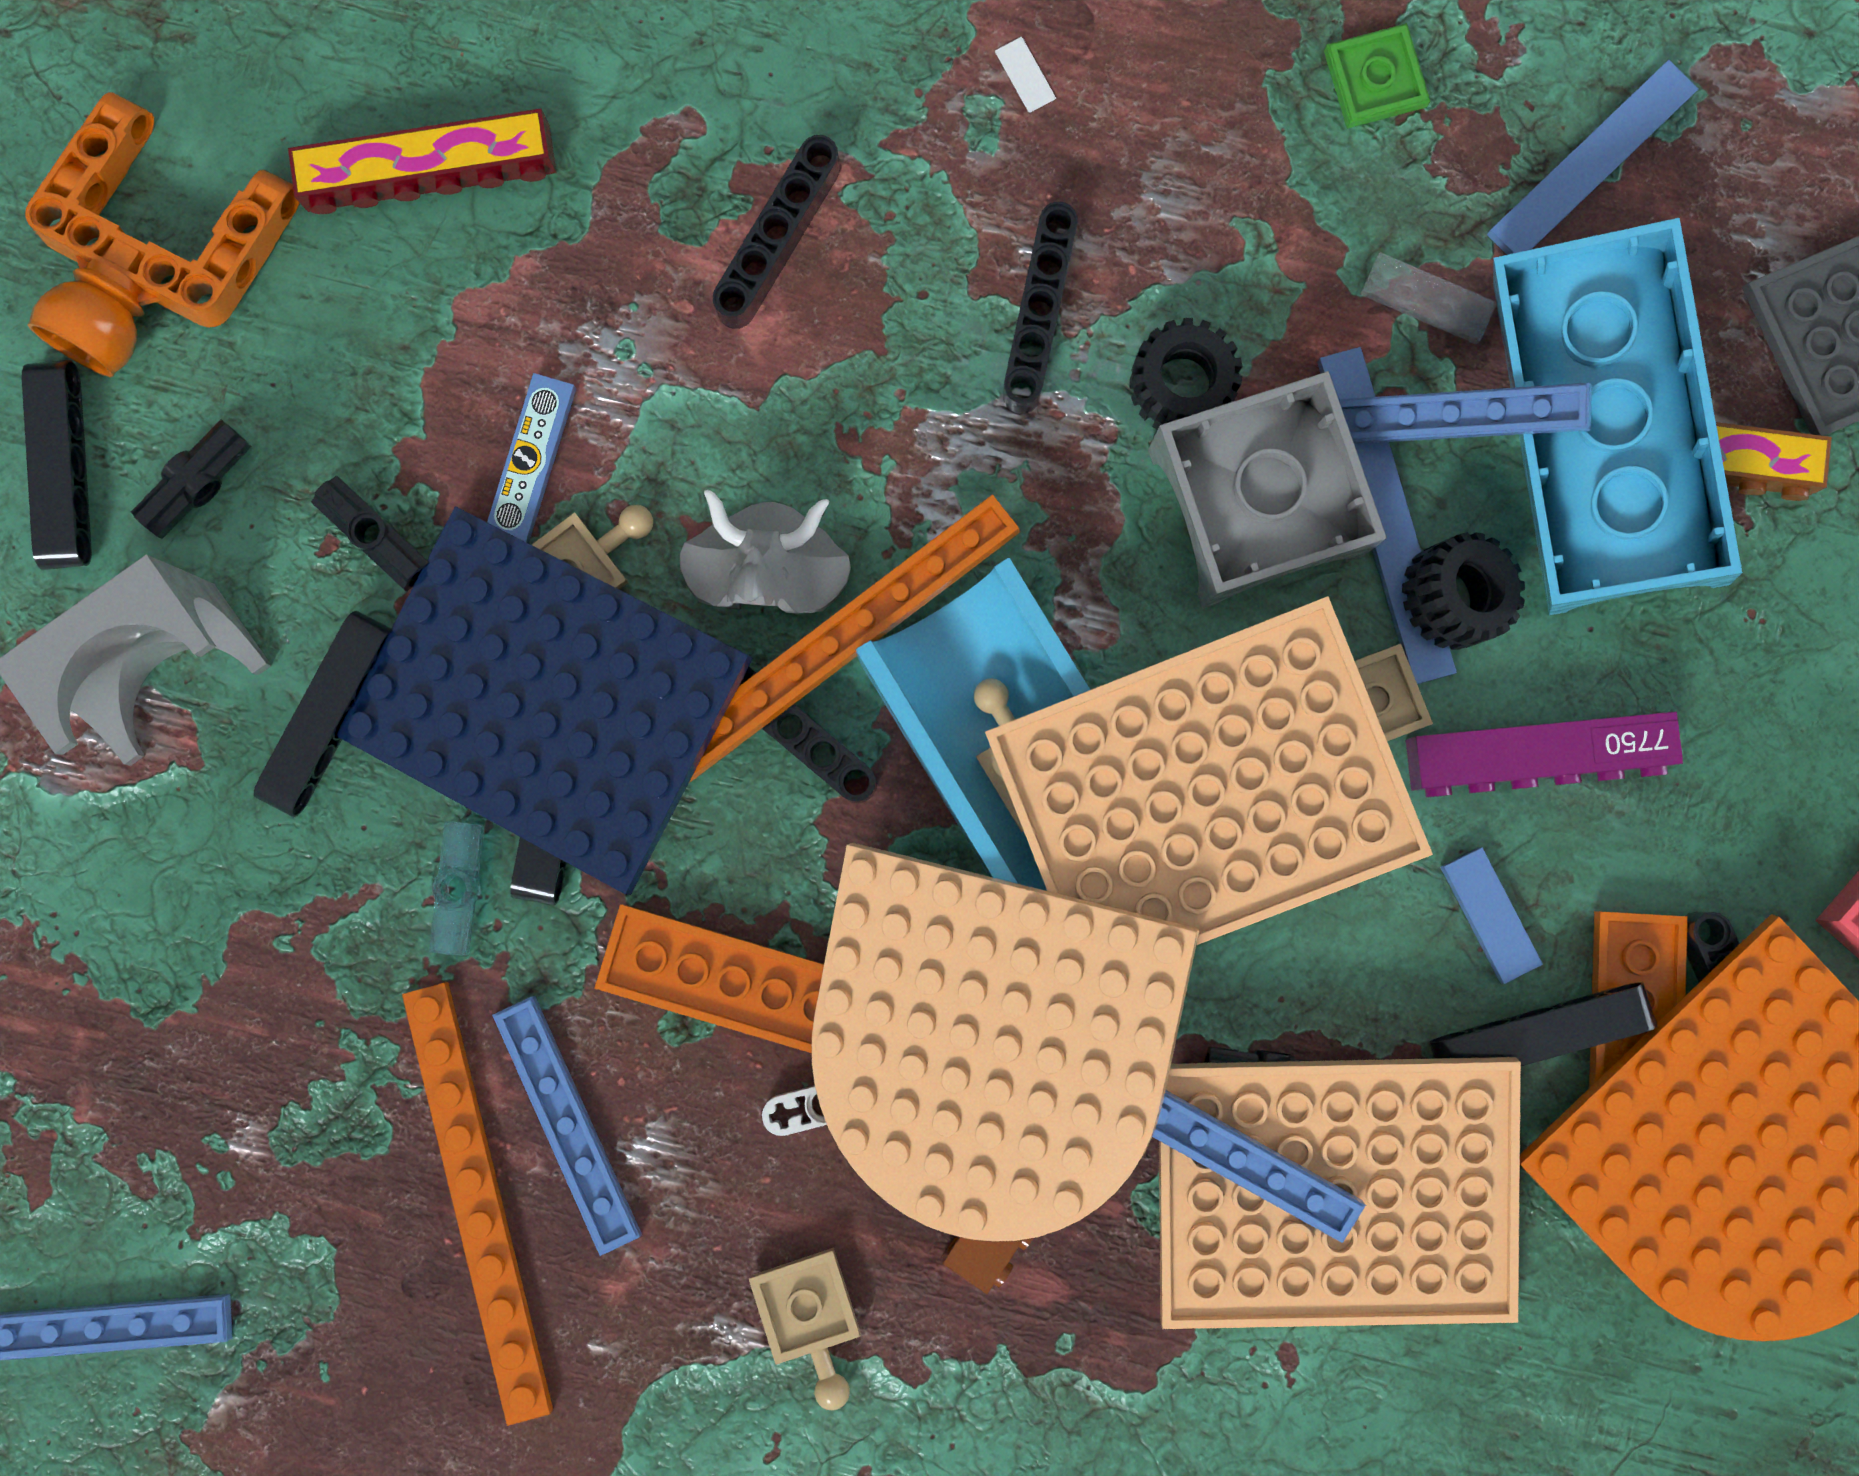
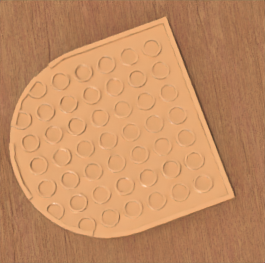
M856 843L847 844L812 1031L814 1084L827 1126L840 1151L864 1182L887 1203L923 1225L950 1235L983 1241H1017L1040 1237L1080 1221L1098 1209L1118 1191L1132 1174L1147 1150L1154 1134L1163 1104L1200 929Z

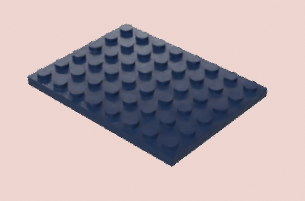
M455 506L427 559L428 565L419 574L391 628L393 632L388 634L376 657V664L373 663L372 665L373 670L368 672L355 697L357 701H353L352 706L354 707L349 709L336 736L623 894L631 895L753 658Z

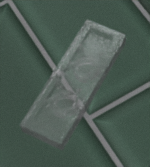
M1381 252L1376 256L1360 293L1362 296L1474 344H1478L1481 341L1497 304L1496 301Z

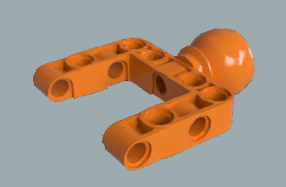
M108 92L98 101L88 118L75 133L47 174L25 210L28 224L41 240L52 250L78 262L79 269L73 270L76 281L63 282L51 288L38 299L32 309L30 321L27 325L40 339L82 366L107 377L114 376L118 370L127 364L133 355L137 340V329L133 317L144 315L142 309L144 305L156 302L204 327H217L225 323L269 257L276 242L300 204L294 197L292 183L266 170H260L252 177L243 192L238 191L230 205L225 209L212 229L213 237L197 261L193 259L189 262L150 241L148 244H145L125 234L119 225L99 216V214L149 139L154 127V116L145 108L113 92ZM107 150L103 155L97 156L100 152ZM60 219L57 224L50 226L53 221ZM257 225L253 231L243 233L247 227ZM98 237L95 243L87 245L91 239ZM174 275L170 282L161 284L165 277ZM212 294L208 301L197 304L202 296Z

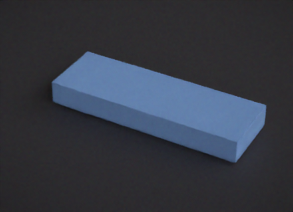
M1482 847L1476 848L1440 867L1501 984H1506L1543 965Z

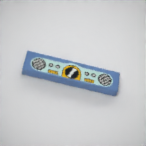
M533 373L487 521V523L529 543L577 389L574 384Z

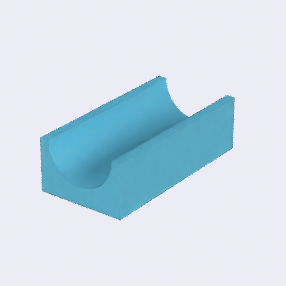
M1680 218L1493 258V286L1510 387L1590 383L1592 385L1590 431L1519 434L1549 615L1566 613L1569 610L1584 605L1646 592L1693 586H1710L1715 588L1730 585L1742 574Z
M1007 558L994 566L992 571L975 586L941 609L898 633L878 641L870 640L855 650L861 666L988 876L1047 891L1024 831L1021 832L976 758L977 755L991 747L985 731L996 728L999 725L992 714L985 713L976 706L974 691L977 685L985 679L993 678L1000 680L1005 684L1009 692L1007 706L1015 719L1087 692L1090 688L1011 559Z

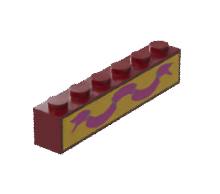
M541 108L288 148L294 197L308 212L315 214H330L335 212L337 207L350 205L359 208H369L376 206L379 203L378 201L388 199L413 201L420 198V194L433 192L452 195L461 192L462 188L479 185L482 188H496L502 186L504 181L516 179L535 182L544 179L548 174L557 173L550 125Z

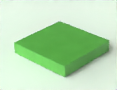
M1407 23L1326 44L1324 54L1347 129L1427 108L1431 102Z

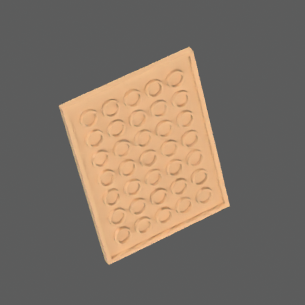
M1329 596L985 731L1047 891L1198 928L1200 931L1197 945L1433 855Z
M1516 1057L1171 1064L1166 1085L1167 1091L1360 1198L1366 1206L1344 1242L1341 1243L1159 1141L1160 1319L1162 1329L1518 1323L1521 1062Z

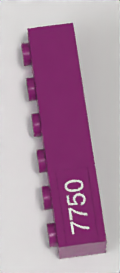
M1677 712L1424 735L1405 740L1411 791L1425 790L1426 798L1452 795V787L1468 785L1469 794L1496 791L1495 783L1511 781L1512 789L1539 787L1538 779L1554 777L1555 785L1582 783L1581 775L1597 773L1598 781L1625 779V770L1640 769L1641 777L1668 775L1667 766L1683 764Z

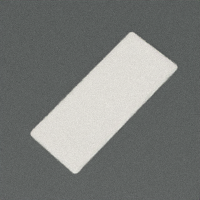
M1022 37L995 50L997 57L1028 112H1033L1056 99Z

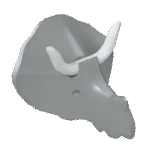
M710 490L704 491L713 524L701 534L686 541L680 552L681 573L689 590L699 602L729 609H741L742 604L778 606L786 613L792 614L822 612L835 602L847 586L851 566L849 556L834 543L823 529L818 527L821 517L829 504V500L823 499L818 501L809 509L806 517L794 508L776 502L754 504L727 517L723 502Z

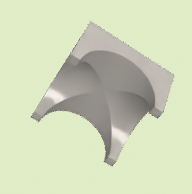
M1329 371L1160 425L1148 449L1153 465L1158 464L1168 477L1184 515L1197 564L1199 580L1197 595L1202 609L1219 604L1235 594L1293 572L1331 561L1346 559L1349 562L1364 557L1387 539Z
M146 554L1 656L0 676L55 754L64 755L78 745L70 725L71 710L105 740L124 765L132 766L145 756L139 746L134 730L133 713L136 697L146 677L163 660L188 649L194 655L202 657L214 648L232 655L255 675H260L272 665L214 583Z

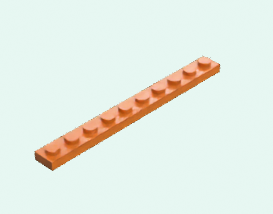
M992 494L737 688L690 782L857 657L855 649L870 640L878 641L1020 533L1019 527Z
M449 982L404 993L402 997L506 1424L509 1426L549 1415L553 1411V1406Z

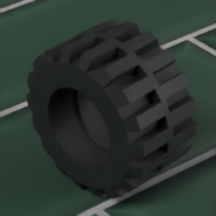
M1183 318L1181 325H1176L1175 320L1165 323L1163 330L1157 327L1150 333L1148 340L1143 341L1131 369L1129 389H1133L1131 399L1134 406L1140 405L1141 407L1139 415L1144 421L1149 417L1155 421L1152 426L1153 428L1158 430L1160 425L1234 402L1238 395L1237 391L1242 383L1243 376L1239 375V372L1243 365L1241 357L1235 358L1234 356L1238 349L1233 341L1228 344L1224 342L1227 333L1220 327L1214 333L1209 330L1211 323L1202 320L1200 326L1193 325V318ZM1174 359L1194 361L1203 368L1208 377V391L1200 396L1191 398L1173 393L1163 381L1161 375L1162 366Z
M1468 532L1461 533L1424 549L1423 552L1417 554L1412 559L1413 565L1407 567L1404 574L1409 581L1402 584V593L1407 594V601H1404L1403 605L1405 611H1411L1413 617L1409 621L1414 628L1420 626L1422 629L1420 635L1424 639L1430 640L1434 638L1435 646L1441 648L1450 646L1451 650H1459L1503 635L1510 630L1509 625L1515 624L1518 621L1520 615L1516 610L1524 608L1525 599L1520 596V592L1525 590V582L1519 580L1518 573L1522 571L1518 563L1513 564L1510 558L1513 554L1508 548L1502 550L1499 548L1500 541L1493 537L1486 540L1483 533L1475 532L1471 535ZM1456 576L1460 577L1468 588L1470 608L1459 596Z

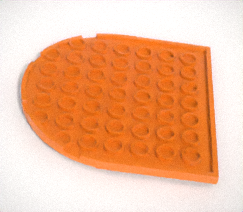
M1771 914L1657 1023L1658 1027L1648 1031L1520 1154V1166L1609 1259L1658 1306L1674 1317L1698 1329L1719 1336L1751 1341L1788 1340L1808 1336L1830 1329L1859 1313V1001L1779 916Z

